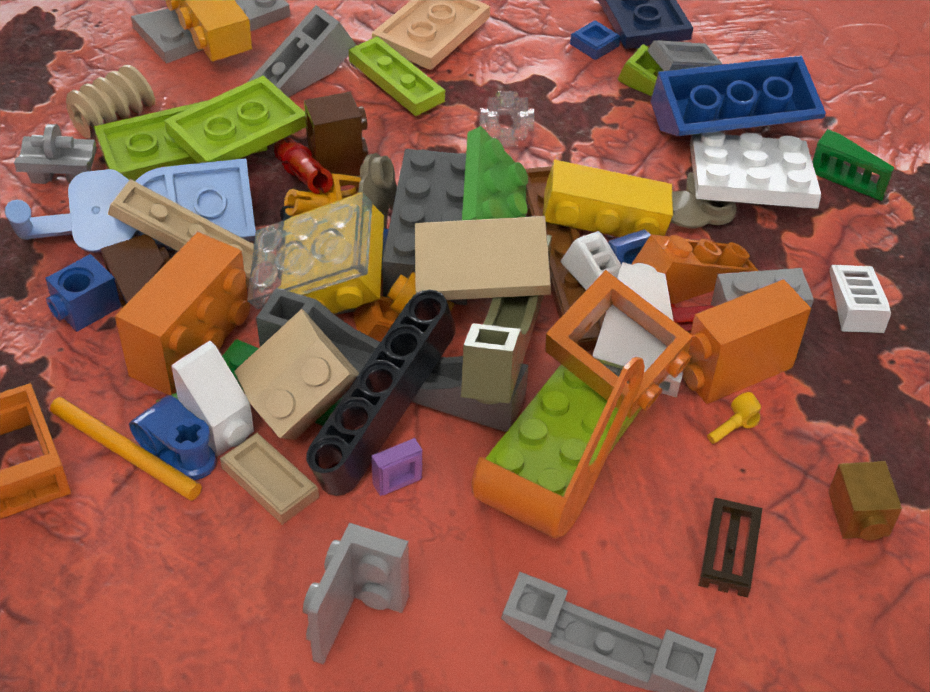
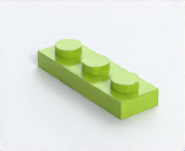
M378 36L348 49L349 62L413 115L422 114L445 102V89Z

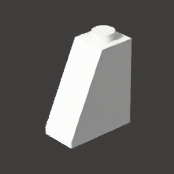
M622 262L617 279L673 321L666 275L657 272L655 268L647 264L635 263L631 265ZM612 304L606 312L593 357L619 377L623 367L635 357L643 359L645 372L667 346ZM683 372L676 378L669 374L659 385L663 389L661 393L677 397Z

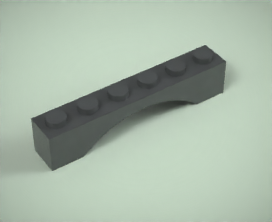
M276 287L256 317L260 347L302 309L360 373L380 342L345 323L318 300ZM463 356L441 357L412 401L413 403L507 432L516 421L525 402L528 365L522 363L510 404L501 402L497 404H483L476 399L461 397Z

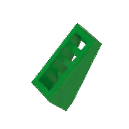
M827 129L818 141L812 161L817 176L880 201L885 197L894 170L892 165L830 129ZM844 162L850 163V167L844 164ZM858 167L865 169L863 175L857 172ZM872 172L879 175L877 184L870 180Z

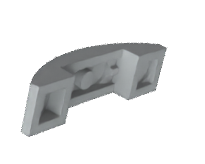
M519 572L501 619L529 640L575 665L628 685L655 692H704L716 648L667 629L663 638L660 639L565 601L568 590Z

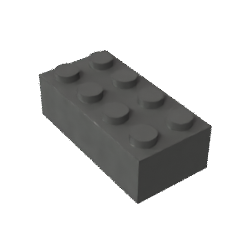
M405 149L382 260L384 297H388V292L400 274L408 278L412 271L415 272V223L462 221L466 153L458 154ZM468 299L450 301L454 302V304L467 305Z

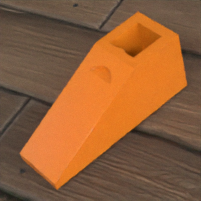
M651 234L631 264H647L655 268L657 272L664 273L666 275L670 303L675 304L714 291L718 274L758 271L748 259L750 257L749 253L736 243L730 242L725 244L711 242L707 239H685L677 235L669 237Z

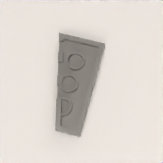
M235 0L249 18L250 31L290 17V7L285 0ZM168 8L131 16L132 26L135 31L166 64L203 50L197 49L191 32L188 29L184 30L175 10L170 11Z

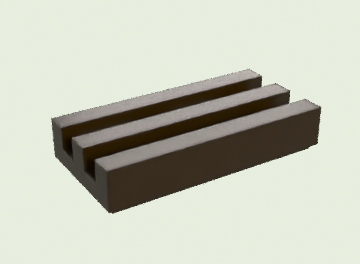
M714 498L698 586L708 588L709 583L719 585L718 591L728 593L729 588L738 589L739 596L748 598L752 584L762 508ZM723 511L731 514L722 569L718 571L713 570ZM745 516L749 517V525L741 576L732 574L740 518Z

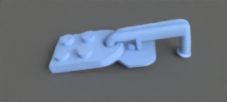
M246 158L156 168L146 172L135 181L248 242L257 241ZM113 169L87 171L75 176L68 188L70 213L31 217L30 206L22 200H12L5 207L6 218L16 235L21 239L72 234L75 243L82 250L96 253L101 252L103 247L132 239L135 235L137 237L144 235L141 231L108 215L110 204L129 181V179ZM154 239L158 248L165 247L166 250H175Z

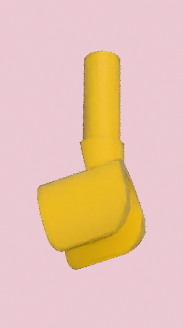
M752 392L743 393L733 400L731 409L735 415L707 435L708 440L712 444H715L741 426L753 428L758 425L761 404Z

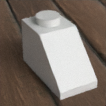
M208 341L171 365L178 400L186 409L199 419L205 421L209 426L211 437L208 445L213 449L217 457L231 447H236L243 443L254 432L250 403L217 347L211 341Z

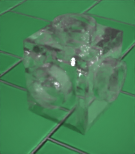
M495 92V97L488 98L487 108H480L479 125L492 138L498 139L503 147H518V141H524L528 137V131H534V108H528V97H518V92ZM509 115L513 121L510 128L501 127L498 121L500 116Z

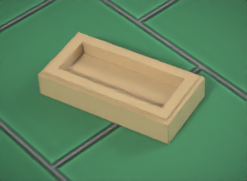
M258 433L220 458L222 469L282 525L319 498L318 487Z

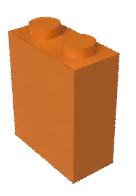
M783 279L695 314L691 329L693 337L688 351L692 358L682 371L686 385L691 390L696 391L706 404H709L793 368L811 307Z

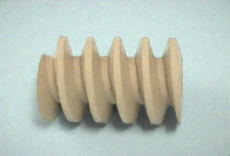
M124 65L118 71H111L105 78L99 77L93 81V84H85L80 87V91L72 90L66 96L69 117L78 132L86 138L91 137L90 125L94 129V126L103 124L102 119L106 123L117 121L115 112L120 118L128 119L130 117L128 106L133 112L138 114L143 111L142 102L148 107L155 105L154 93L149 83L131 65Z

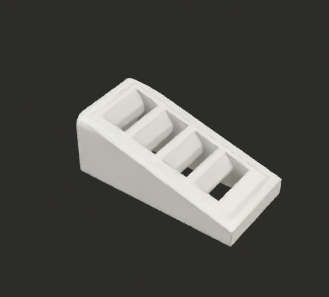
M599 231L577 238L560 261L586 290L605 270L617 278L621 268L615 253Z
M831 265L829 272L841 331L884 333L891 316V311L873 267Z

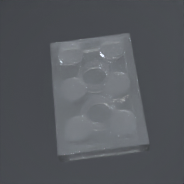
M364 193L256 230L247 301L256 309H261L276 287L304 295L368 274L372 202Z

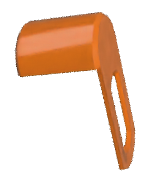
M640 357L632 358L623 367L564 496L558 495L480 456L471 482L473 496L478 501L554 539L565 535L581 514L643 381L645 369L643 359ZM629 381L627 393L595 461L589 465L624 386Z

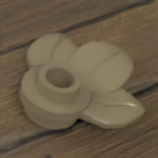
M377 153L368 154L360 167L361 181L358 193L362 192L384 215V229H386L389 209L393 210L397 191L394 166L388 156H380Z
M689 172L686 190L672 191L673 217L671 223L684 228H700L707 224H727L735 217L736 204L728 201L696 199L693 172Z

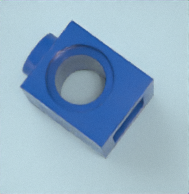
M91 254L45 278L50 294L46 298V303L51 313L59 321L65 319L76 332L121 307L114 276Z

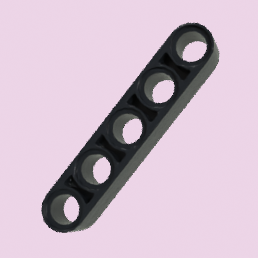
M430 289L416 293L408 301L309 446L306 453V461L320 486L328 494L335 496L344 495L356 487L371 465L372 455L380 451L453 340L456 327L447 300L442 293ZM338 463L335 467L328 469L331 465Z

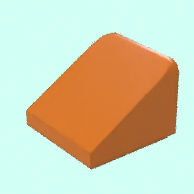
M380 296L378 300L357 307L354 311L357 330L381 342L399 316L397 312L389 308L393 299Z

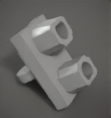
M47 124L44 135L23 137L20 155L14 161L16 172H27L30 181L38 184H46L52 181L54 173L66 174L67 182L70 183L78 174L91 171L92 162L97 150L96 142L90 139H74L69 136H61V130L57 124Z

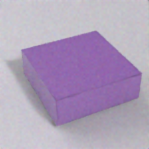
M415 438L372 455V481L380 496L412 484L422 478V448Z

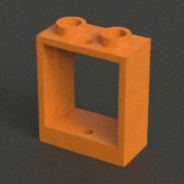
M605 270L546 333L545 352L608 401L618 376L576 343L612 304L664 343L667 348L644 372L643 381L627 413V417L630 419L640 407L646 411L654 404L663 390L659 385L669 374L676 378L685 369L692 358L688 351L693 336ZM627 383L615 406L618 410L627 393L629 386Z
M31 383L0 393V435L32 424L43 456L0 470V519L71 494L61 460Z

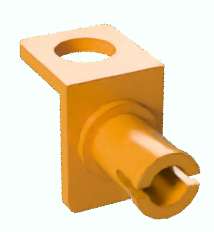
M332 173L333 185L327 193H323L320 189V194L290 189L286 193L284 206H292L294 208H286L285 212L289 216H295L358 193L361 177ZM346 185L355 186L354 188L345 191H341L340 187Z

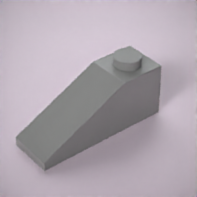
M315 6L249 81L264 75L287 97H290L333 73L349 55L348 49L357 45L339 21L318 6Z

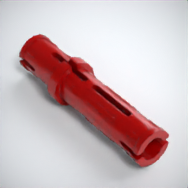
M286 137L287 142L284 139L277 141L274 146V154L282 162V167L289 174L297 176L315 194H320L319 189L323 193H327L333 185L332 174L312 157L311 151L305 145L297 143L290 137Z

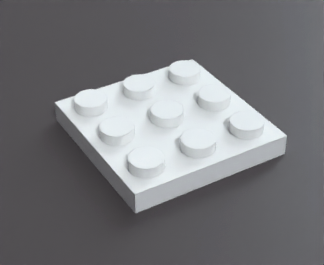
M720 131L691 135L690 151L696 199L818 209L821 192L806 141H802L794 136H782L779 139L763 138L755 133H744L741 136L724 135Z

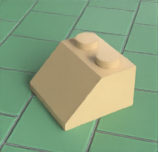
M302 309L234 371L249 403L278 437L294 440L345 395L359 374Z

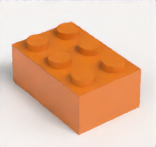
M197 232L115 315L129 377L167 395H172L176 393L171 365L208 341H211L219 350L224 339L236 326L244 323L250 311V303L248 302L242 250Z

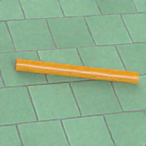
M57 397L51 403V413L188 500L193 501L200 494L201 484L66 399Z

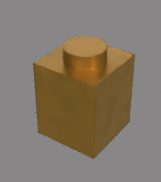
M886 461L838 464L828 493L842 538L876 540L890 536L901 513L902 506Z

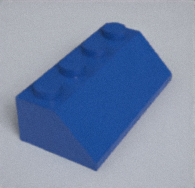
M802 55L658 72L650 101L660 131L676 136L823 119L826 115Z

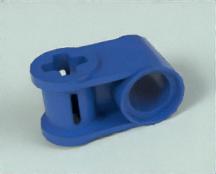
M166 395L130 421V431L142 448L193 480L202 479L215 469L217 463L215 452L208 445L211 437L209 426L205 421L199 419L186 409L172 395Z

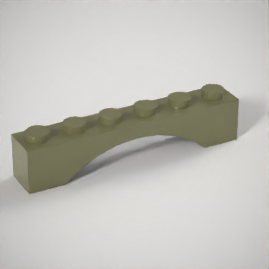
M547 235L549 268L552 235ZM544 295L492 298L484 323H472L463 345L462 398L476 399L483 404H497L499 402L510 404Z

